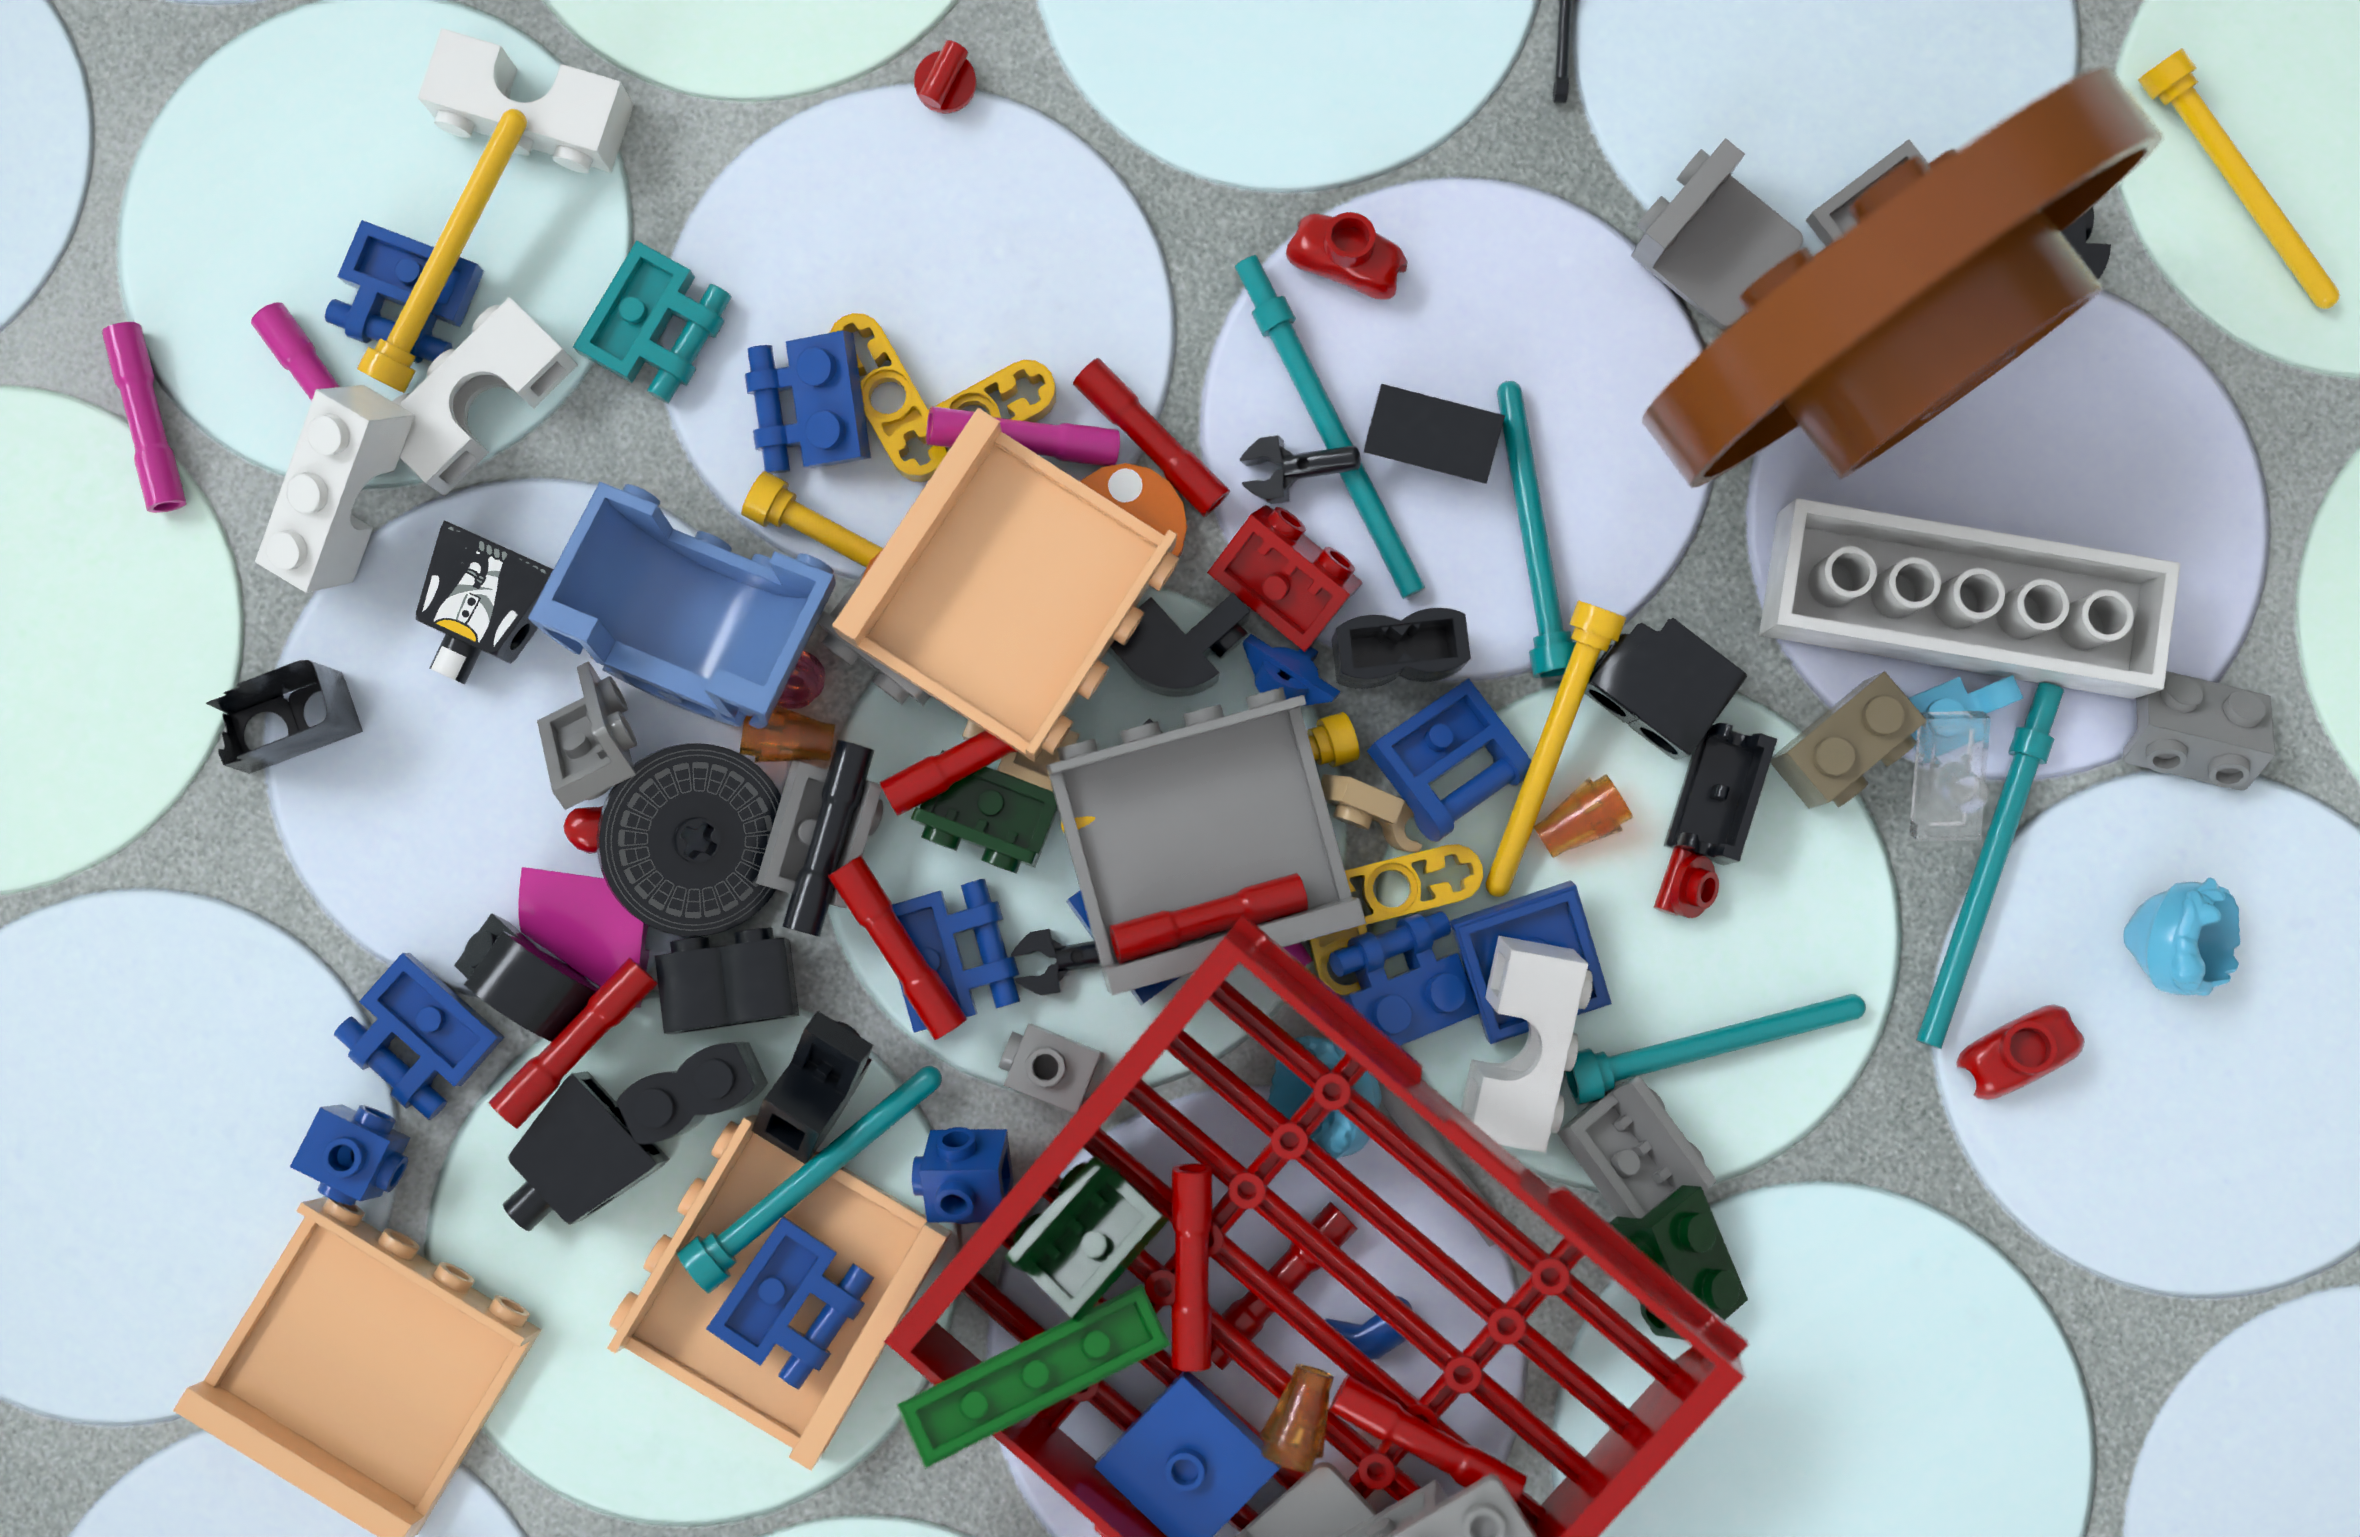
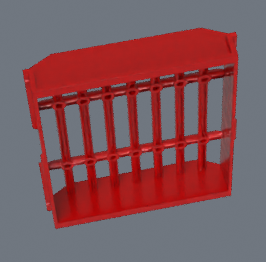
M1242 915L884 1341L935 1386L982 1363L980 1359L936 1322L960 1292L1020 1343L1046 1331L978 1271L1001 1244L1007 1250H1010L1015 1245L1013 1238L1020 1227V1221L1041 1197H1044L1050 1204L1060 1194L1058 1187L1062 1178L1059 1175L1082 1148L1093 1157L1097 1156L1115 1167L1172 1224V1189L1100 1128L1123 1099H1125L1196 1161L1212 1167V1174L1228 1187V1191L1212 1209V1227L1209 1232V1257L1215 1260L1346 1374L1398 1402L1405 1411L1461 1443L1472 1446L1440 1419L1441 1415L1461 1393H1469L1566 1476L1542 1504H1539L1524 1490L1516 1503L1537 1537H1599L1745 1378L1740 1354L1749 1345L1747 1339L1567 1187L1562 1186L1551 1189L1421 1079L1423 1066L1245 915ZM1238 963H1241L1346 1052L1332 1070L1225 980ZM1207 1000L1313 1089L1311 1095L1290 1119L1286 1118L1183 1030ZM1165 1050L1271 1139L1248 1168H1245L1141 1079ZM1366 1071L1372 1074L1560 1233L1564 1238L1550 1254L1545 1252L1355 1091L1352 1087ZM1332 1110L1341 1112L1531 1274L1506 1303L1500 1300L1310 1138L1312 1133ZM1295 1159L1487 1323L1462 1352L1268 1187V1184L1289 1160ZM1253 1208L1444 1372L1419 1400L1225 1235L1247 1209ZM1143 1249L1128 1266L1127 1270L1145 1284L1144 1289L1157 1314L1163 1306L1169 1305L1172 1308L1175 1302V1253L1163 1266ZM1586 1255L1691 1344L1692 1347L1673 1360L1571 1274L1570 1271ZM1549 1295L1559 1297L1655 1379L1630 1408L1626 1407L1526 1322ZM1102 1296L1093 1307L1107 1300ZM1211 1307L1212 1343L1358 1467L1348 1479V1482L1365 1500L1374 1490L1383 1489L1398 1502L1422 1488L1397 1466L1408 1451L1387 1440H1383L1375 1448L1341 1417L1330 1412L1327 1405ZM1512 1344L1611 1428L1585 1457L1483 1371L1484 1367L1504 1345ZM1164 1349L1138 1361L1166 1387L1182 1372L1172 1367L1171 1355ZM1101 1380L992 1435L1089 1519L1100 1536L1167 1537L1094 1468L1096 1460L1059 1429L1060 1425L1079 1403L1088 1401L1122 1432L1142 1414L1106 1381ZM1201 1382L1282 1459L1281 1468L1272 1478L1283 1488L1288 1490L1307 1473ZM1246 1503L1228 1523L1238 1532H1241L1260 1514Z

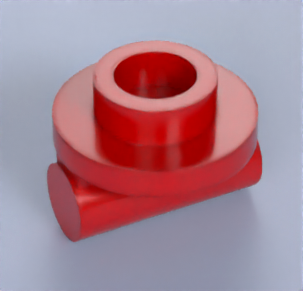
M947 40L941 51L927 55L919 63L915 71L914 86L918 98L927 108L938 113H953L961 110L972 100L976 91L975 71L971 63L966 59L968 51L957 42Z
M1674 847L1653 908L1667 914L1680 915L1686 918H1696L1701 915L1705 909L1714 903L1719 890V879L1715 873L1712 861L1706 856Z

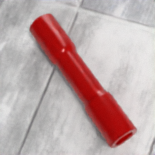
M1100 358L1091 361L1077 375L1073 385L1109 422L1119 426L1163 471L1165 478L1203 517L1209 515L1225 500L1230 493V489L1193 452L1186 450L1140 404L1137 395Z
M983 731L939 755L928 756L879 783L898 817L947 791L953 783L1010 753L1018 751L987 731Z
M859 855L828 875V878L856 921L868 931L903 986L905 996L933 1039L937 1040L965 1022L967 1017L939 974L928 965L894 913L891 900L863 857Z
M1294 873L1248 886L1235 894L1175 911H1160L1110 925L1109 932L1117 960L1122 964L1174 949L1183 942L1229 930L1242 915H1245L1255 925L1307 911L1308 899L1299 874Z
M629 957L590 997L586 1007L537 1057L530 1059L489 1101L491 1107L504 1120L518 1129L558 1088L562 1078L609 1029L619 1025L658 983Z
M1180 1164L1172 1167V1227L1175 1232V1302L1172 1306L1171 1365L1174 1369L1180 1371L1197 1372L1209 1369L1212 1358V1309L1208 1300L1209 1232L1212 1227V1167L1203 1164Z
M1329 1202L1310 1222L1339 1248L1358 1230L1332 1202ZM1291 1242L1288 1251L1268 1272L1290 1291L1294 1292L1311 1273L1319 1270L1321 1267ZM1249 1290L1241 1299L1233 1302L1222 1316L1248 1339L1252 1340L1262 1330L1265 1321L1274 1311ZM1212 1343L1211 1361L1218 1368L1224 1370L1232 1359Z
M1348 1374L1331 1402L1330 1412L1374 1437L1390 1441L1450 1475L1457 1484L1464 1488L1469 1487L1489 1474H1495L1516 1504L1525 1487L1527 1475L1475 1446L1461 1443L1405 1411L1398 1402Z

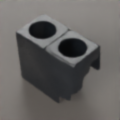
M1672 618L1667 620L1661 631H1655L1644 623L1636 625L1630 634H1621L1618 642L1615 641L1613 645H1610L1607 652L1605 651L1595 665L1584 694L1623 723L1626 722L1631 729L1666 755L1678 760L1691 755L1746 680L1747 675L1742 669L1676 619Z
M310 660L296 661L238 683L237 686H240L239 688L225 691L223 694L226 695L206 702L207 705L227 713H222L226 732L222 731L225 747L224 749H218L223 765L248 774L363 732L343 673ZM293 691L289 695L288 700L284 698L283 694ZM322 691L327 711L325 720L309 727L304 718L305 704L313 694ZM262 712H272L283 718L288 728L287 737L254 750L248 748L244 739V731L247 723L253 716Z

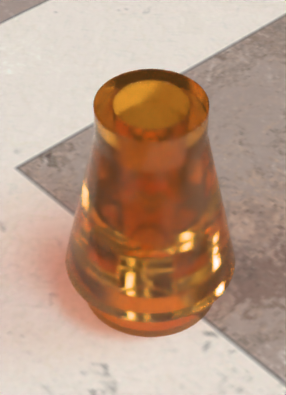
M776 705L766 727L756 729L749 725L752 716L745 717L739 754L755 756L754 763L792 760H822L830 762L836 724L821 722Z
M1605 774L1594 782L1588 777L1544 820L1535 824L1534 829L1551 856L1555 858L1565 851L1622 832L1623 829L1620 825L1633 818V815L1611 779Z
M1295 1365L1292 1378L1259 1434L1264 1440L1261 1450L1263 1457L1289 1469L1301 1472L1312 1471L1315 1459L1323 1458L1329 1396L1334 1380L1333 1375L1309 1365Z

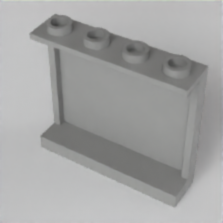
M1282 687L1246 697L1249 710L1224 716L1221 704L1183 714L1186 727L1162 734L1158 721L1120 731L1123 744L1099 751L1095 738L1057 748L1060 761L1046 765L1107 991L1111 995L1194 973L1230 929L1183 942L1171 950L1120 964L1113 949L1109 932L1110 925L1160 911H1175L1232 895L1239 892L1242 888L1290 874H1299L1305 887L1308 910L1257 925L1281 947L1366 924L1360 899L1352 897L1301 712L1300 706L1306 705L1304 695L1286 700ZM1095 817L1094 821L1079 830L1077 829L1075 818Z

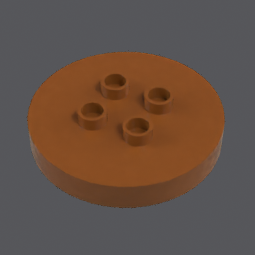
M2104 66L2086 72L2046 93L2001 121L1957 152L1955 149L1948 150L1928 164L1920 155L1910 158L1882 177L1851 204L1848 212L1857 224L1814 256L1807 247L1796 251L1751 284L1738 298V302L1747 313L1705 348L1663 389L1647 408L1642 417V423L1691 488L1708 483L1737 467L1799 426L1838 478L1843 479L1984 383L2064 323L2103 290L2101 284L2061 233L2139 167L2163 140V135L2109 67Z

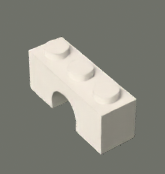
M441 28L417 97L435 118L434 124L437 127L463 138H470L472 132L491 137L503 113L509 109H517L525 115L527 126L513 153L528 156L531 149L553 155L552 159L557 164L576 172L589 173L590 167L612 172L634 107V103L621 81L560 64L555 82L546 95L532 102H516L511 100V89L518 69L502 46Z
M510 297L501 305H494L486 309L474 322L472 327L473 333L456 349H449L441 353L427 370L428 377L410 394H402L392 401L415 415L399 458L427 485L443 496H446L489 453L473 437L468 426L469 408L479 394L491 388H507L515 391L532 408H535L578 366L564 349Z
M365 385L316 389L255 563L305 593L353 583L373 527L351 515L353 504L362 488L372 478L379 474L395 471L415 415Z
M1498 936L1485 998L1497 1014L1526 1020L1529 1028L1528 1039L1522 1051L1506 1062L1490 1063L1471 1059L1460 1112L1499 1145L1546 1153L1550 1133L1557 1134L1562 1125L1564 1098L1562 1095H1559L1564 1071H1572L1577 1059L1578 1036L1576 1033H1573L1578 1009H1585L1589 1003L1593 984L1592 973L1587 970L1588 963L1574 949Z

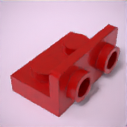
M1264 505L1248 517L1207 573L1231 593L1234 592L1242 602L1306 652L1346 601L1359 589L1362 581L1353 574L1355 567L1343 554L1331 547L1322 549L1305 536L1306 528L1296 516L1283 508L1276 507L1273 510L1271 507Z

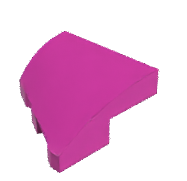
M522 867L518 907L520 930L524 935L599 987L629 957L647 972L650 950L645 949L648 925L631 915L618 902L604 878ZM642 1001L636 1006V1008H641Z

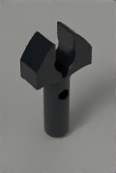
M1279 435L1262 437L1256 440L1243 453L1240 461L1246 466L1270 461L1274 462L1281 469L1276 470L1270 479L1242 482V485L1255 496L1270 504L1288 502V489L1297 479L1356 471L1361 465V455L1356 446L1292 454L1284 448V440Z
M1050 929L1030 932L1011 953L1012 957L1029 955L1033 952H1042L1048 958H1056V963L1051 964L1045 973L1040 976L1015 978V981L1021 986L1039 995L1061 992L1060 981L1068 971L1101 966L1094 941L1063 946L1052 939Z

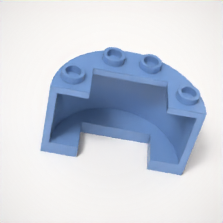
M599 482L528 619L546 635L572 653L580 655L584 648L596 663L604 666L603 671L663 701L698 715L741 727L746 716H752L749 725L756 729L766 727L836 586V580L833 575L834 570L825 562L803 553H799L797 558L793 559L774 551L771 558L761 554H754L750 560L731 552L732 548L729 544L712 534L698 531L696 536L693 537L673 529L659 508V499L648 491L630 484H626L623 490Z

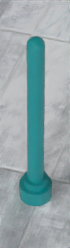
M1505 381L1498 387L1497 398L1500 414L1505 415L1502 427L1539 636L1533 638L1535 649L1529 651L1534 678L1557 677L1564 675L1576 642L1570 639L1571 632L1564 631L1522 389L1515 381Z
M1849 994L1607 1057L1604 1051L1594 1054L1589 1048L1578 1051L1574 1068L1570 1072H1564L1571 1095L1575 1103L1580 1105L1602 1099L1605 1096V1091L1615 1088V1082L1859 1019L1865 1013L1866 1004L1860 996Z
M925 1066L720 1235L717 1236L712 1232L704 1239L696 1236L677 1252L680 1262L690 1276L709 1294L731 1276L729 1269L737 1263L734 1257L937 1090L942 1083L940 1071L933 1066Z

